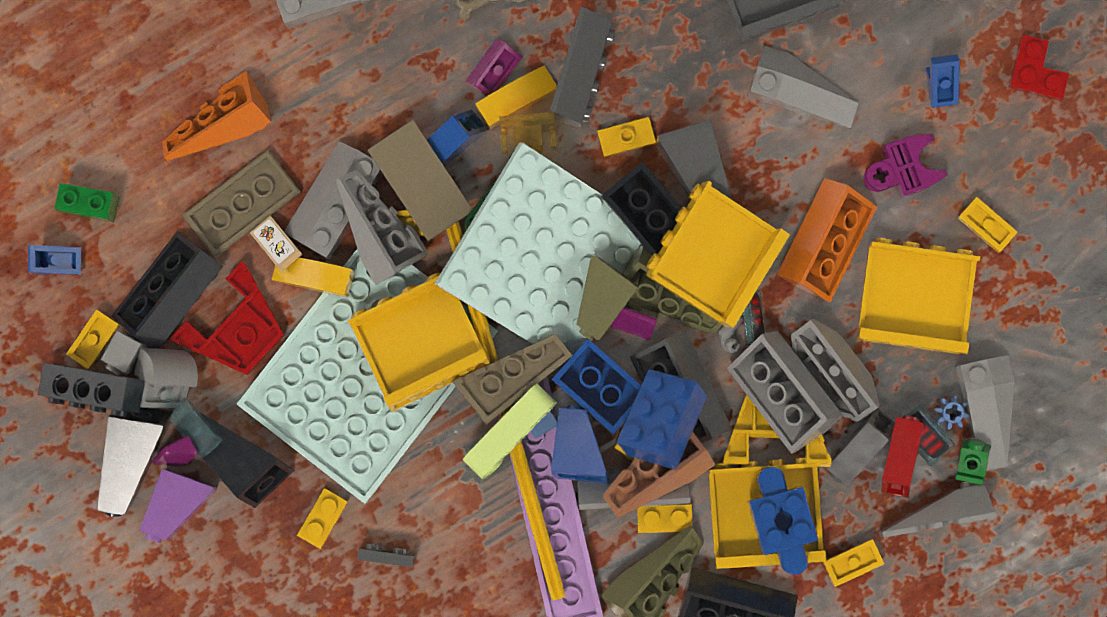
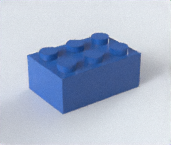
M589 339L583 343L552 378V381L612 435L628 418L641 388V385Z
M649 369L617 444L630 457L676 470L707 398L706 393L695 381Z

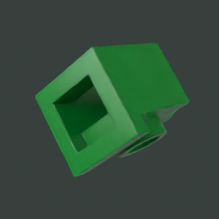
M979 439L964 440L961 447L956 480L983 485L991 445L985 444L984 441Z

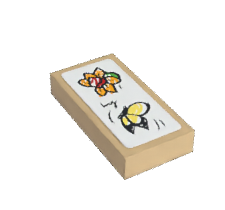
M271 216L267 217L249 232L281 272L302 255Z

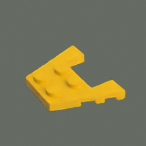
M747 394L724 455L723 464L749 463V437L779 438ZM823 435L805 445V466H831L832 460L826 450Z

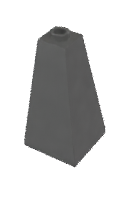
M711 120L658 135L656 140L657 149L688 196L698 183L701 185L702 182L710 181L713 188L732 200Z

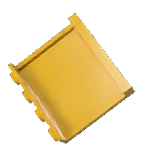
M710 181L702 182L701 185L698 183L691 191L689 197L692 200L687 208L683 207L678 212L675 221H677L673 231L669 230L661 241L662 249L658 254L655 253L648 261L646 267L649 270L646 276L726 328H734L790 234L783 229H775L713 188Z
M876 238V242L872 241L869 243L856 340L960 355L968 354L969 343L967 342L976 264L980 261V256H973V251L957 249V253L946 252V247L931 245L930 249L919 248V243L903 242V246L892 244L893 240L886 238Z
M441 273L429 276L426 282L419 286L411 285L401 291L402 294L394 298L386 297L380 300L376 307L369 310H359L352 315L353 318L347 320L355 333L384 395L383 398L391 412L411 404L452 384V381L490 364L460 299L435 285Z
M796 458V464L785 465V460L781 459L768 460V466H758L757 461H751L748 464H741V468H730V464L721 463L715 464L714 469L708 470L715 568L781 565L778 552L767 555L761 553L747 503L749 500L762 497L757 478L761 470L767 467L779 468L783 472L788 490L796 487L804 488L818 541L803 544L808 563L826 562V550L823 549L817 467L805 466V458Z

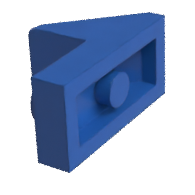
M957 54L930 58V67L926 68V77L932 108L959 104L960 60Z
M28 245V273L40 276L49 274L80 275L81 248Z

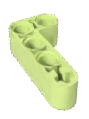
M535 384L468 452L463 461L481 479L488 478L502 464L503 459L550 412L557 402L540 385Z

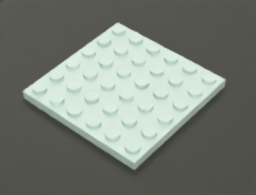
M519 142L435 282V285L531 344L556 334L569 352L574 355L587 339L579 332L581 327L577 325L590 259L596 254L622 274L632 256L642 244L601 198L602 194L532 148Z

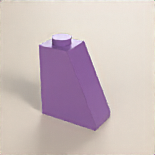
M162 469L139 531L146 533V539L161 543L162 539H171L216 492L217 487L169 469Z

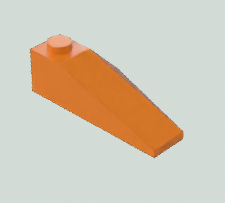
M247 71L224 84L218 90L220 95L210 105L205 102L199 107L201 111L192 121L185 120L162 141L164 158L167 161L248 137L256 131L264 129L271 122L268 105Z

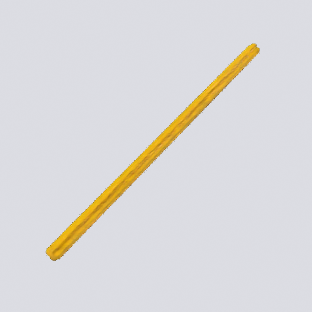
M459 221L446 229L452 252L455 251L463 237ZM468 305L475 333L490 364L498 361V356L486 315ZM512 405L499 414L500 419L512 408ZM521 440L510 452V456L552 600H558L565 597V591Z

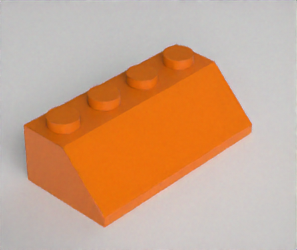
M824 178L777 275L790 284L830 303L877 206L850 186Z

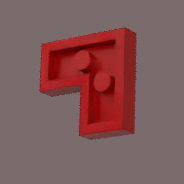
M1022 35L1008 88L1061 101L1064 97L1069 73L1043 67L1049 41Z

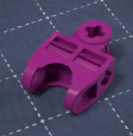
M933 134L909 136L881 148L885 160L874 163L865 171L863 182L866 188L872 192H881L896 187L901 199L921 192L947 177L946 169L939 171L927 169L921 164L919 159L921 150L928 144L935 142ZM876 173L884 175V179L881 182L879 179L874 180L873 176Z

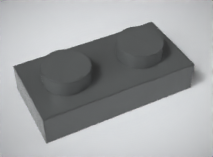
M366 544V548H360L357 560L406 567L414 566L415 555L409 554L410 549L393 547V552L382 551V545Z

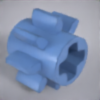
M952 396L950 403L946 399L941 398V408L934 409L935 412L939 413L940 417L936 423L945 422L947 430L952 428V423H955L959 428L963 427L960 420L969 417L963 410L967 403H956L957 396ZM953 406V411L957 412V416L952 417L950 420V415L946 414V409H951Z

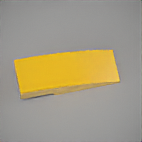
M542 66L475 103L488 127L492 129L556 91L557 84L546 67Z
M297 258L282 272L275 265L272 281L348 298L355 272L350 268Z

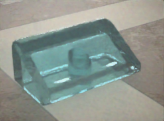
M184 397L175 408L169 420L183 437L189 436L200 458H204L223 440L191 401Z

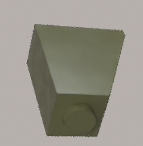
M596 254L590 259L577 325L581 327L579 332L590 341H593L594 338L599 341L639 288L638 285Z

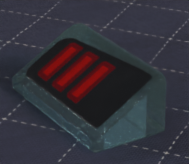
M756 290L742 313L747 346H750L761 334L766 333L762 298L759 290Z
M918 405L905 415L918 418L919 422L924 423L918 453L928 465L933 466L956 446L952 439L921 405Z

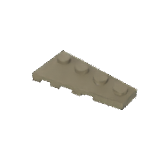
M554 334L452 382L487 425L573 355L557 335Z

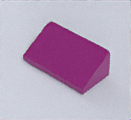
M495 39L468 76L466 82L487 97L500 89L523 56L505 41Z
M623 308L610 327L649 340L657 320Z
M185 436L164 447L153 458L152 462L154 465L186 466L198 452L189 436Z

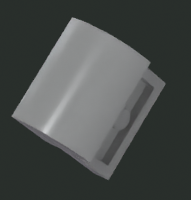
M140 348L134 374L140 377V380H145L140 407L184 408L189 387H197L198 371L193 357L185 350Z

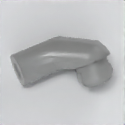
M741 317L734 328H726L722 325L718 331L721 347L726 352H737L740 347L735 330L743 321Z

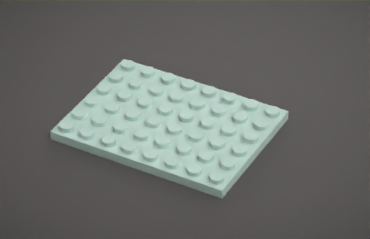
M357 248L343 266L355 272L348 298L323 292L238 401L237 405L366 504L456 386L453 383L394 412H391L383 398L384 395L347 320L353 318L352 315L359 310H369L376 307L377 303L386 297L394 298L402 294L401 291L408 286H419L425 283L428 277L411 265L375 285L361 261ZM462 304V306H463V308H464V310H465V312H466V314H467V316H468V318H469V320H470V322H471V324H472V326H473V322H472V319H471V315H470V312H469V308H467L464 304ZM488 324L493 339L498 331Z

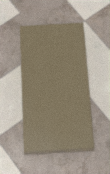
M414 120L368 149V152L427 241H430L472 211L471 206Z
M266 150L184 213L183 217L213 256L217 258L249 234L267 217L275 214L301 194V191L270 151Z

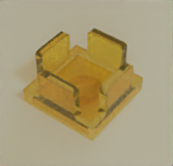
M554 112L499 116L503 154H508L507 135H514L515 147L521 142L542 154V133L550 132L551 151L557 150Z

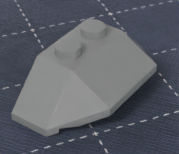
M811 319L791 334L792 350L842 413V417L851 418V420L858 422L880 406L872 375L839 332L815 319Z

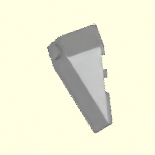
M276 0L288 30L369 1Z
M763 46L748 97L848 129L851 128L858 106L857 101L790 53Z
M357 169L336 179L361 261L375 285L429 255L416 231L410 225L405 226L397 218L398 212L392 206L388 208L379 199V192Z
M1009 355L956 366L955 370L963 403H967L964 408L965 412L969 415L967 420L971 437L991 445L987 471L1007 467L1015 383Z
M960 482V488L952 489L879 531V536L884 538L917 532L924 528H941L949 523L964 524L995 518L996 512L985 484Z

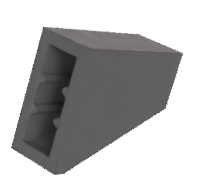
M879 408L868 414L831 459V466L826 468L830 476L835 481L843 482L848 486L890 440L895 422Z

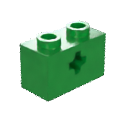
M59 183L54 210L64 214L114 223L119 196L112 192Z

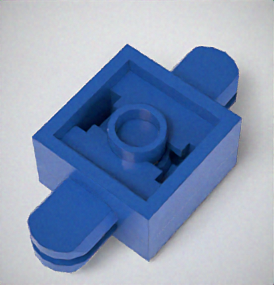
M767 467L761 470L757 478L762 497L747 501L761 553L767 555L778 552L782 569L786 573L798 575L804 572L808 565L803 544L818 541L804 488L796 487L788 490L783 472L779 468Z

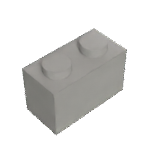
M116 331L101 360L108 363L106 369L119 376L135 375L134 371L140 348L149 347L129 334Z

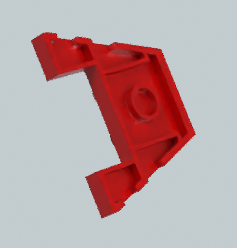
M241 261L225 279L245 297V300L208 339L188 321H185L172 335L170 340L249 375L285 335L247 265Z

